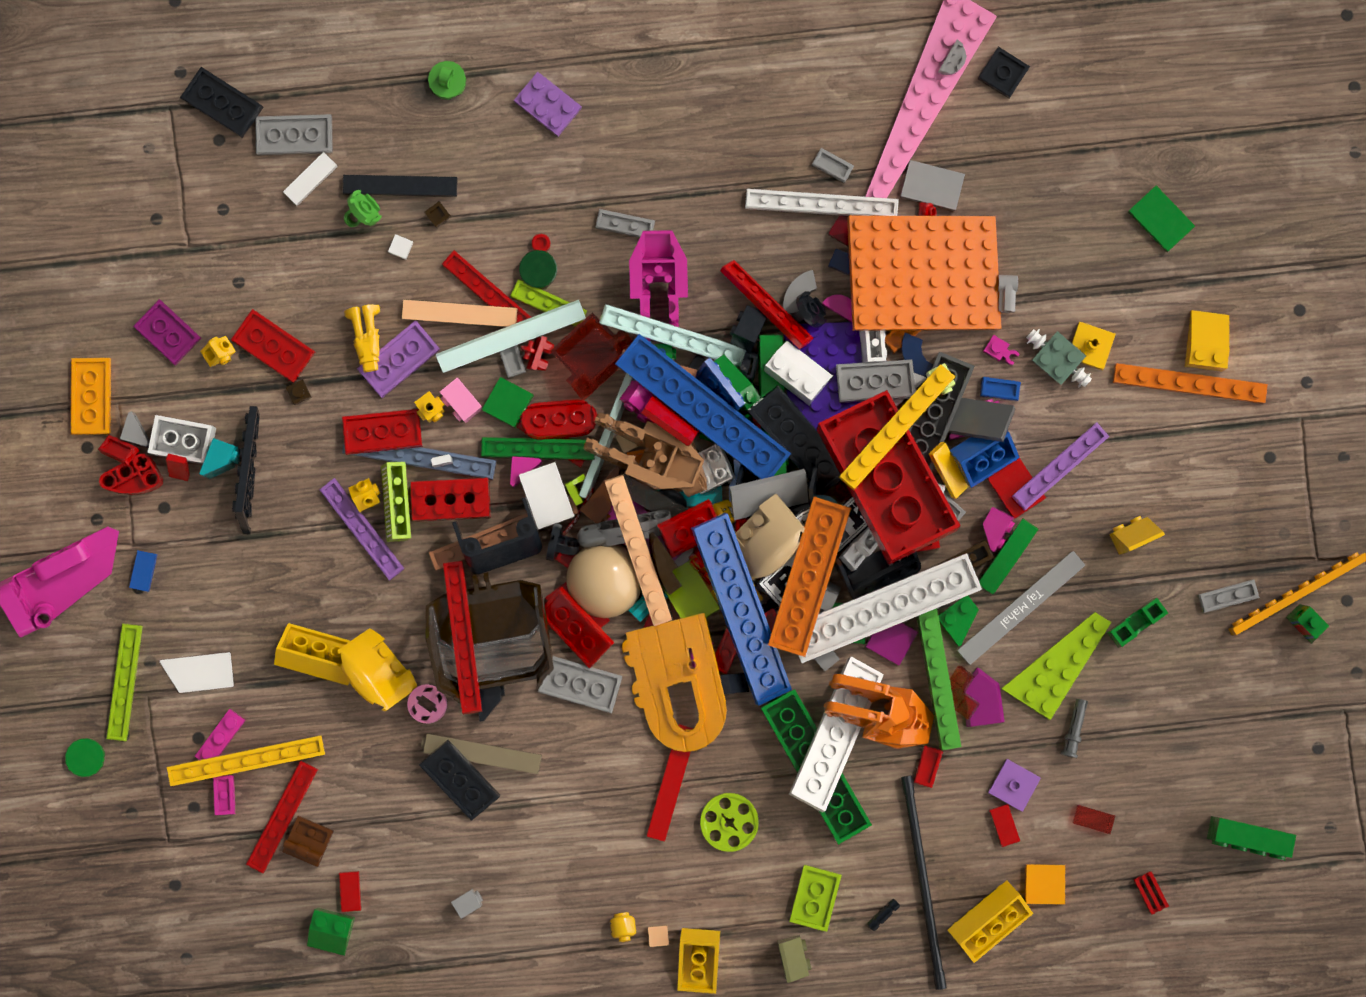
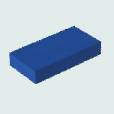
M982 377L980 396L1019 401L1021 382Z
M137 551L129 588L150 591L158 554Z

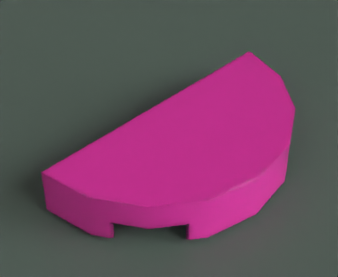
M832 295L823 301L822 305L852 322L850 298L844 295Z

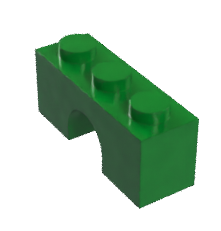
M1153 598L1107 631V634L1118 648L1123 647L1137 637L1145 628L1166 616L1168 612L1158 598Z

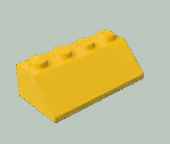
M288 623L276 647L274 665L348 686L350 682L340 666L342 663L341 654L337 655L336 651L349 643L350 640Z
M1006 880L978 905L969 910L960 920L955 922L948 929V932L972 962L975 963L1028 919L1033 912L1016 889Z

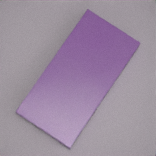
M415 320L379 350L377 371L364 373L362 365L357 369L378 395L383 398L438 353L440 348Z

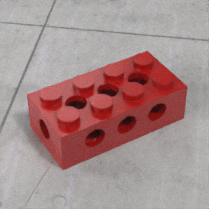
M475 478L411 482L412 520L414 522L491 518L489 479ZM473 494L475 496L474 502L467 504L465 501L466 497ZM450 495L456 497V501L452 505L446 503V499ZM435 496L436 503L429 506L427 504L428 498Z

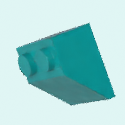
M213 438L199 474L211 479L235 468L236 464H239L241 461L240 449Z

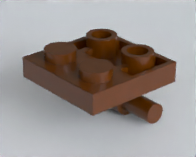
M297 816L290 835L283 844L282 852L319 867L334 830L304 817Z

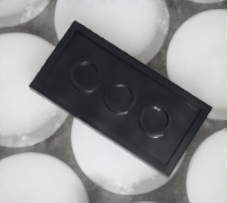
M200 67L180 96L183 101L241 138L244 137L264 108L261 104L203 67Z
M446 740L419 764L427 775L471 821L500 798V794L449 740Z

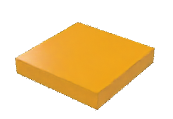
M1026 864V904H1065V865Z

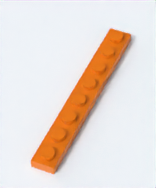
M1119 363L1115 364L1113 383L1261 404L1266 402L1268 384Z

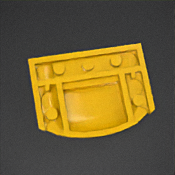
M369 628L336 652L337 655L341 654L342 663L340 666L352 687L370 704L373 705L375 702L383 706L382 710L386 712L418 686L411 670H406L383 642L385 638Z

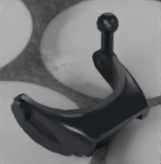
M746 351L740 372L753 383L759 354L751 351V353ZM751 359H753L750 375H748ZM753 385L759 391V386Z

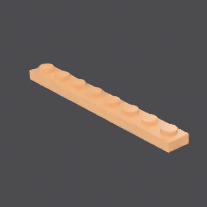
M620 475L605 480L653 625L656 626L671 621L672 617L624 476Z

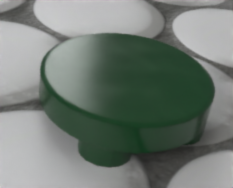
M534 250L522 258L519 265V273L521 279L528 286L544 289L555 280L557 264L548 252Z

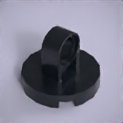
M804 291L796 298L799 311L792 315V317L799 324L806 321L812 327L819 328L827 322V319H824L826 311L817 297L812 298L809 296L811 294L809 291Z
M555 523L553 526L546 560L554 562L557 552L566 555H577L579 553L580 544L578 539L561 535L563 528L561 524Z

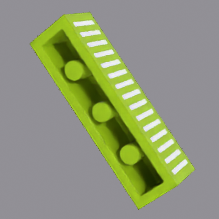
M387 462L381 466L387 542L406 541L411 539L405 462Z

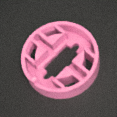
M418 686L409 695L407 702L408 711L418 722L426 724L437 722L445 715L447 709L446 696L437 691L436 686ZM427 688H433L431 692H425ZM439 694L442 696L441 701L438 698ZM423 695L435 703L437 711L434 712L432 710V712H429L419 705L417 696L422 697ZM414 707H415V709H416V711H417L416 714L413 713V708H414ZM424 716L429 717L428 720H422Z

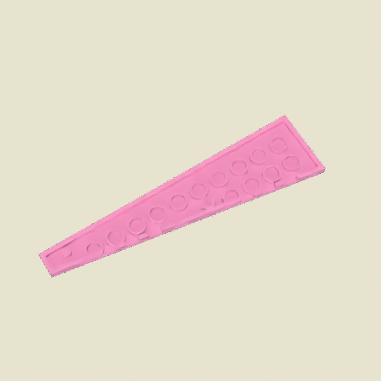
M943 0L865 197L887 198L997 18L996 15L971 0ZM958 39L963 43L967 58L964 66L952 75L938 73Z

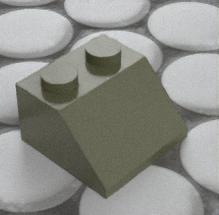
M800 935L777 940L787 983L809 976L808 971L812 970L809 958L805 959L804 951H807L805 939L801 940Z

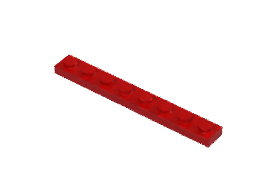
M463 561L443 563L462 714L482 712Z

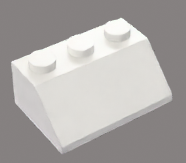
M788 341L776 351L764 368L768 375L808 405L813 402L833 377V375Z

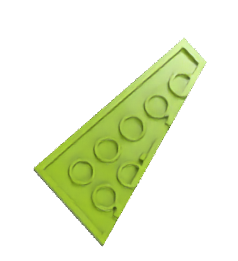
M1096 612L1092 613L1001 689L1051 720L1111 622Z

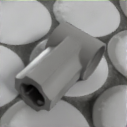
M998 275L999 311L1001 313H1014L1016 292L1018 290V276Z

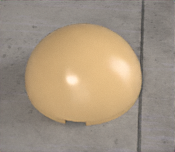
M620 544L607 547L601 545L590 548L584 547L573 557L568 567V592L584 611L591 616L599 618L619 616L628 611L641 594L642 590L628 549Z

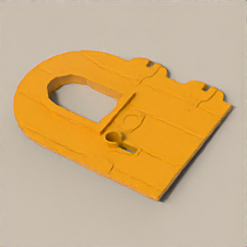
M705 613L626 632L627 640L622 644L623 653L629 652L630 654L629 656L625 655L624 660L628 666L634 667L637 681L632 685L633 695L639 693L640 696L634 698V702L637 707L644 708L646 720L654 736L665 746L677 751H696L708 746L722 731L727 709ZM689 648L692 649V653H693V657H694L693 660H691L690 653H689ZM693 661H694L695 664H696V667H695V668H693V666H692V662H693ZM691 681L698 708L699 721L694 729L683 730L673 718L674 713L667 687L680 682Z

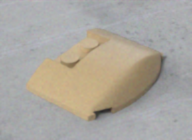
M777 494L762 503L759 509L735 533L752 581H755L756 578L767 577L779 570L795 553L800 544L798 542L800 532L804 533L805 530L804 526Z

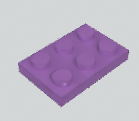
M539 72L533 76L514 99L518 106L557 137L582 109V106Z

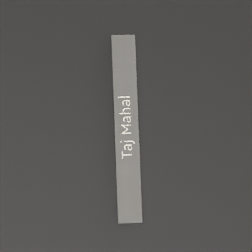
M1074 551L1070 552L961 646L957 652L971 665L1086 565Z

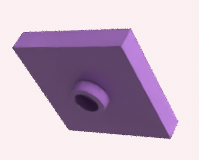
M1006 759L988 793L1023 812L1041 778Z

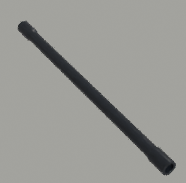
M912 775L901 777L902 789L905 796L933 965L935 990L947 989L942 966L922 845Z

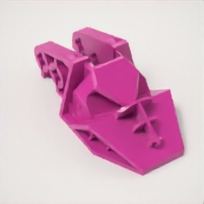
M672 230L643 231L629 259L630 299H640V315L650 318L649 284L654 282L668 283L669 324L679 327L678 298L688 297L687 258Z

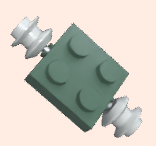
M1033 329L1026 337L1029 340L1027 344L1032 342L1034 344L1033 349H1038L1039 347L1042 349L1032 361L1060 385L1072 374L1071 382L1077 381L1079 383L1078 388L1081 385L1085 387L1092 379L1089 377L1091 373L1086 374L1084 372L1085 367L1078 370L1076 367L1083 361L1086 355L1058 331L1048 342L1044 343L1046 334L1041 336L1039 334L1040 329L1037 331Z

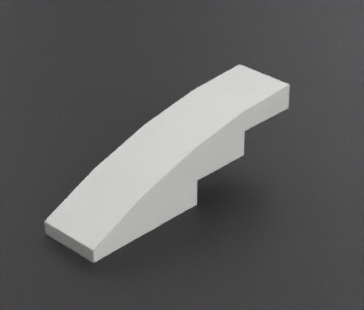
M869 527L852 541L839 557L851 571L856 570L865 557L870 556L878 546Z

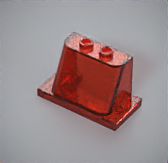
M593 312L551 350L556 359L570 372L571 376L566 381L581 400L587 399L618 370V366L615 363L621 357L623 349L627 350L633 342L626 331L620 330L614 334L606 325L599 323L600 319Z

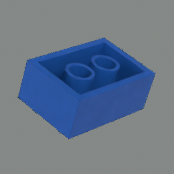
M1007 431L1003 442L970 437L950 450L966 483L971 488L1020 458L1009 431Z

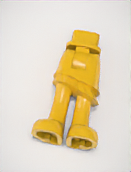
M379 305L362 306L366 326L365 334H363L361 323V309L359 307H352L344 311L345 317L350 319L353 324L355 333L353 345L360 360L359 364L363 366L364 373L378 370L380 335H378L379 329L374 327V316L380 313Z

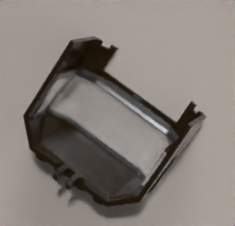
M486 572L483 575L486 586L479 587L477 575H472L474 588L467 589L479 689L537 679V687L539 689L547 675H550L554 670L541 585L524 580L491 585L489 573ZM446 593L426 605L425 639L437 691L451 696L454 701L460 704Z

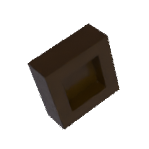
M440 201L424 212L435 228L451 218V215Z
M303 379L286 387L294 405L312 398Z

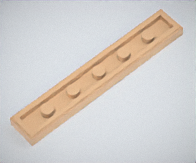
M403 300L402 319L508 327L516 324L517 308Z

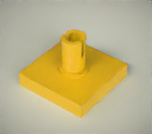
M1079 322L1072 344L1086 355L1081 363L1103 371L1116 334Z

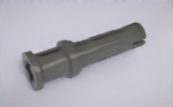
M1076 699L1068 734L1064 737L1066 741L1064 749L1060 753L1061 755L1071 758L1078 757L1076 753L1078 745L1082 741L1080 733L1088 704L1086 700Z

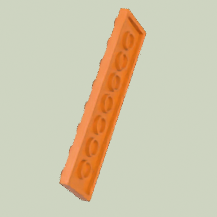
M813 497L804 527L805 530L800 539L768 643L769 646L806 657L851 511L850 507Z

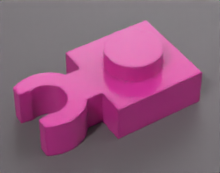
M995 335L991 337L983 351L997 361H1000L1002 357L1005 358V362L1011 366L1014 362L1010 360L1009 356H1019L1017 351H1009L1007 349L1010 344Z

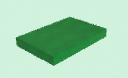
M1157 185L1128 211L1166 252L1170 251L1195 227Z

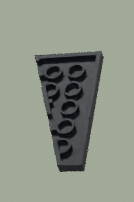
M250 406L249 413L245 414L247 428L243 430L242 435L244 448L240 449L242 463L238 465L237 476L239 477V483L235 484L237 498L232 504L235 520H238L242 533L251 535L248 517H252V503L249 502V499L252 500L254 497L256 468L254 467L253 457H257V446L254 439H258L260 413L257 406Z

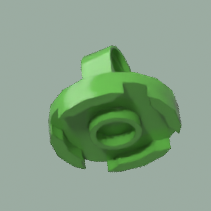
M443 61L431 69L428 82L430 89L436 96L449 100L462 94L466 87V76L460 65L452 61Z
M356 190L347 198L349 210L344 215V221L349 227H356L361 223L372 226L381 219L382 215L378 213L380 207L369 194L364 196L360 190ZM350 213L358 219L357 222H353L350 219Z

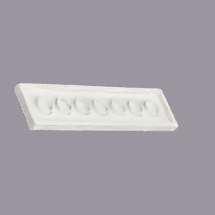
M853 657L847 659L841 673L878 683L881 682L884 675ZM843 688L834 689L830 698L832 702L868 710L872 703L868 698L860 695H851L850 690ZM824 712L789 795L821 812H825L861 727L845 722L843 717H829Z

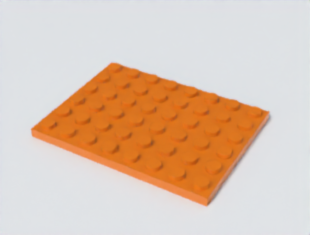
M849 215L847 217L853 331L1002 329L1001 312L998 308L999 272L996 216Z

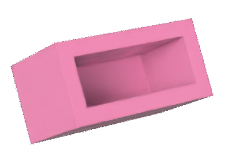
M458 377L440 391L442 394L440 399L447 407L449 405L452 406L455 410L453 415L459 422L463 420L467 423L482 410V406Z

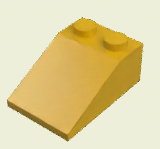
M1191 310L1185 367L1221 372L1228 368L1230 350L1229 315Z
M1141 516L1130 520L1131 524L1124 527V524L1113 528L1114 532L1109 534L1119 555L1130 552L1165 535L1148 517L1142 519Z
M682 928L677 991L716 994L721 931Z

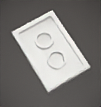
M555 462L519 475L538 529L574 517Z

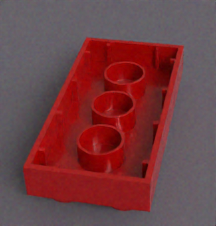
M888 390L818 423L816 429L840 474L846 470L898 412ZM909 430L855 490H852L846 484L888 565L958 531L961 526Z

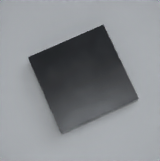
M998 46L979 75L978 80L1010 99L1030 66Z

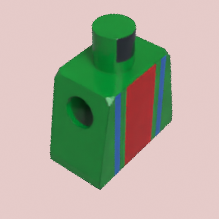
M1299 604L1286 616L1291 624L1311 644L1329 627L1310 606Z

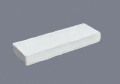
M323 152L283 193L298 206L338 166Z

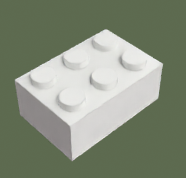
M155 415L148 453L165 458L170 453L186 457L187 462L203 464L212 439L215 437L216 428L211 425Z

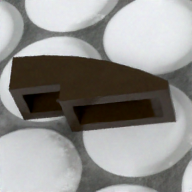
M652 532L649 534L651 559L661 585L671 595L682 586L672 572L678 566L658 537Z

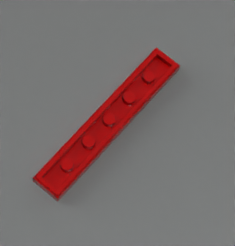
M455 250L442 263L443 267L488 306L517 308L516 323L532 318Z
M735 260L721 268L720 271L799 349L813 340V337Z
M678 724V726H679L680 728H682L683 730H686V729L692 730V729H694V728H691V727H687V726ZM671 749L647 837L665 842L691 751L683 752Z
M302 760L300 761L246 864L247 866L265 873L319 769Z

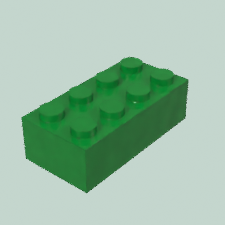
M1211 816L1207 839L1212 840L1214 845L1228 848V844H1231L1232 849L1247 852V848H1250V853L1263 856L1269 853V857L1285 860L1286 857L1292 858L1297 835Z

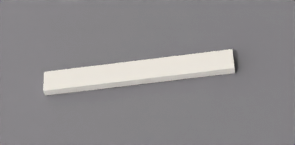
M747 189L745 209L842 216H897L899 199Z

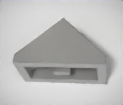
M129 412L120 439L149 448L150 439L136 413Z

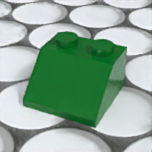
M321 908L314 909L307 946L345 956L355 917Z

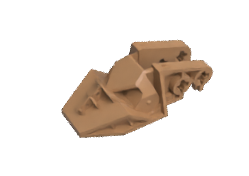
M597 414L594 421L597 425L637 444V446L645 447V451L638 464L634 455L624 454L615 448H607L594 439L587 438L583 447L584 450L626 470V475L643 482L655 490L694 487L704 459L691 444L689 447L660 426L649 421L646 422L644 429H641L625 421H616L608 414Z

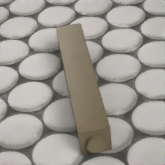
M429 733L426 737L422 738L421 748L424 749L423 753L431 754L446 740H449L469 762L539 774L541 754Z

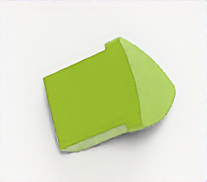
M584 474L565 484L576 506L584 502L583 498L579 496L580 492L575 485L586 478Z

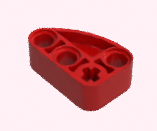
M138 454L129 465L121 463L103 473L99 478V484L102 488L118 494L138 495L160 488L163 484V477L150 456ZM143 459L147 461L145 462V467L140 466ZM125 468H130L131 470L128 477L123 476ZM156 475V477H157L156 483L153 484V485H150V484H149V478H150V476ZM109 477H113L114 483L108 487L106 480Z

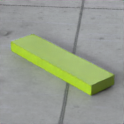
M520 279L517 280L510 295L511 298L544 313L570 303L544 290L530 287ZM583 309V312L586 316L587 310ZM583 320L570 325L580 328Z

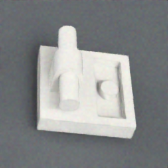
M715 444L698 453L704 459L702 467L707 479V490L700 492V494L711 491L727 482L730 484L735 479L729 459L725 451Z

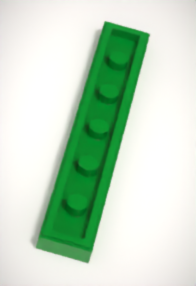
M482 437V457L595 460V455L583 449L586 440Z

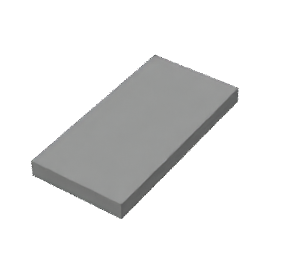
M331 114L257 116L255 119L257 155L333 153Z
M912 360L836 365L839 403L863 402L888 390L893 400L909 399L916 392Z
M804 469L729 487L734 520L752 516L762 503L775 494L781 498L787 507L808 503L807 479Z
M553 656L554 670L544 679L538 692L612 713L623 676L593 667L589 669L586 665Z

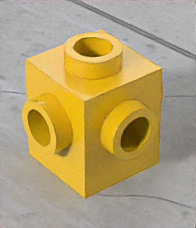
M226 336L219 339L218 337L210 339L207 342L208 344L200 351L210 367L217 364H227L231 361L230 357L236 352Z
M430 391L414 402L419 408L417 414L423 421L427 419L429 423L431 421L435 423L443 417L442 413L445 411L442 407L444 403L438 396L434 398ZM433 406V409L428 411V408Z
M369 478L348 487L351 498L359 512L380 503L378 497L381 494L376 483H371Z

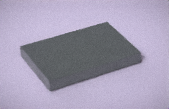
M962 398L950 425L949 432L956 435L1003 442L1014 415L1015 407L1014 405Z

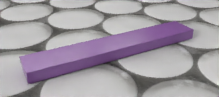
M1096 422L1011 497L1025 511L1109 437L1108 434Z
M335 478L319 489L389 581L405 569L362 512L358 511L355 503Z

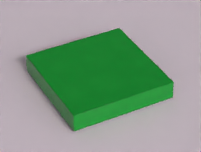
M500 377L482 411L516 429L523 411L527 409L534 395Z

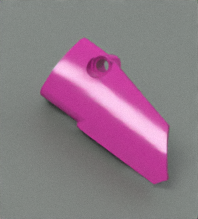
M107 526L36 561L30 568L0 582V605L19 637L22 638L40 628L50 626L52 620L112 574L119 535L118 530ZM46 614L49 619L42 620L39 618V615Z

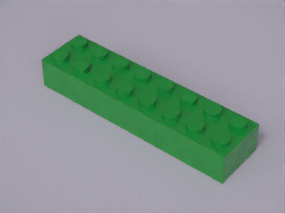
M793 689L760 709L798 774L817 727L796 690ZM841 773L826 811H819L838 845L872 826L845 776Z

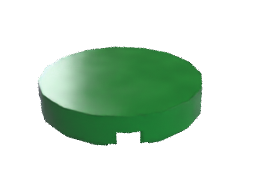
M89 738L73 742L68 747L65 755L68 769L80 777H88L98 773L102 769L105 760V751L102 745L96 740Z

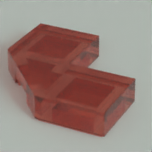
M959 665L950 677L955 710L969 720L980 703L966 693L975 676Z

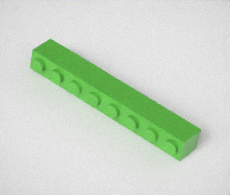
M936 608L916 617L940 750H948L962 746Z

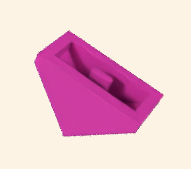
M512 457L510 479L512 487L515 488L521 482L520 474L537 469L542 464V461L539 458Z

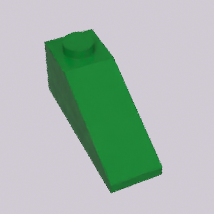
M724 354L713 361L719 365L723 375L729 378L736 392L742 395L745 404L739 413L747 411L761 399L752 383Z

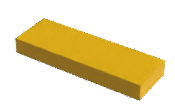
M940 442L929 453V456L946 485L951 498L956 499L968 488V485L946 443Z

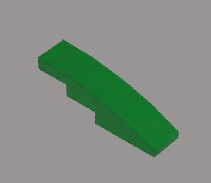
M1022 518L979 580L981 587L991 594L996 592L1039 528Z

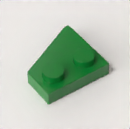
M969 595L961 598L938 615L939 622L958 647L962 645L979 611Z

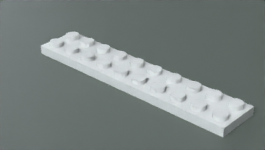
M963 554L818 614L806 657L799 655L801 662L804 663L982 590L968 554Z

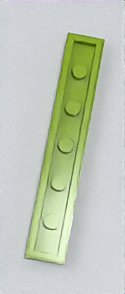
M122 624L106 739L127 741L143 626Z

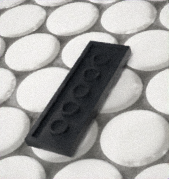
M778 385L748 409V412L770 437L791 453L789 458L800 470H805L806 477L810 482L813 468H817L818 491L822 495L841 481L839 478L841 474L817 429Z

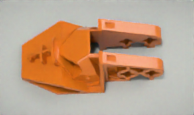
M843 674L833 675L832 680L829 681L831 688L848 689L851 695L866 697L872 703L880 699L890 700V702L884 705V708L889 712L885 715L884 712L829 701L824 703L827 716L843 717L845 722L864 728L862 738L895 749L928 744L934 715L913 689L891 687L890 685Z

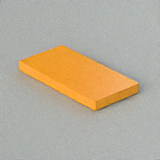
M71 358V435L111 434V358Z

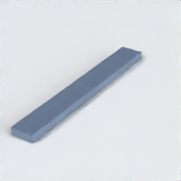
M343 445V454H345V445ZM421 447L350 454L388 462H405L406 465L488 478L490 480L494 479L497 463L495 460ZM448 454L452 457L453 464L435 468L432 466L431 459L434 457Z

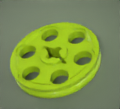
M723 793L715 796L705 805L701 814L700 825L702 833L710 845L721 851L733 852L745 848L752 842L758 831L759 820L756 809L748 799L735 793ZM722 798L730 800L729 808L723 809L720 807L719 802ZM742 803L749 806L748 813L744 815L738 812V806ZM708 811L716 813L717 817L714 822L706 820L705 815ZM721 814H724L729 819L733 817V824L738 830L736 831L731 826L726 827L725 818ZM746 822L752 823L754 827L753 831L749 834L745 833L742 829L743 824ZM718 830L721 833V838L718 841L711 840V831ZM731 836L739 838L738 846L732 847L729 845L728 840Z

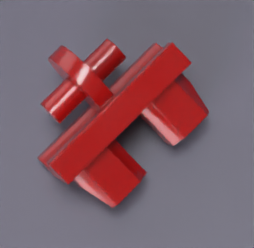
M537 337L535 344L529 340L527 346H521L520 350L525 352L523 359L529 360L526 369L546 371L548 361L541 359L542 352L551 354L554 348V344L547 341V337Z

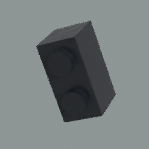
M747 305L745 311L741 310L737 317L738 325H733L729 334L733 336L730 344L751 353L767 317L760 310Z

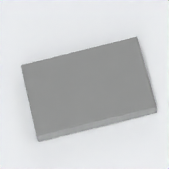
M910 160L900 198L932 203L936 207L956 211L965 174Z

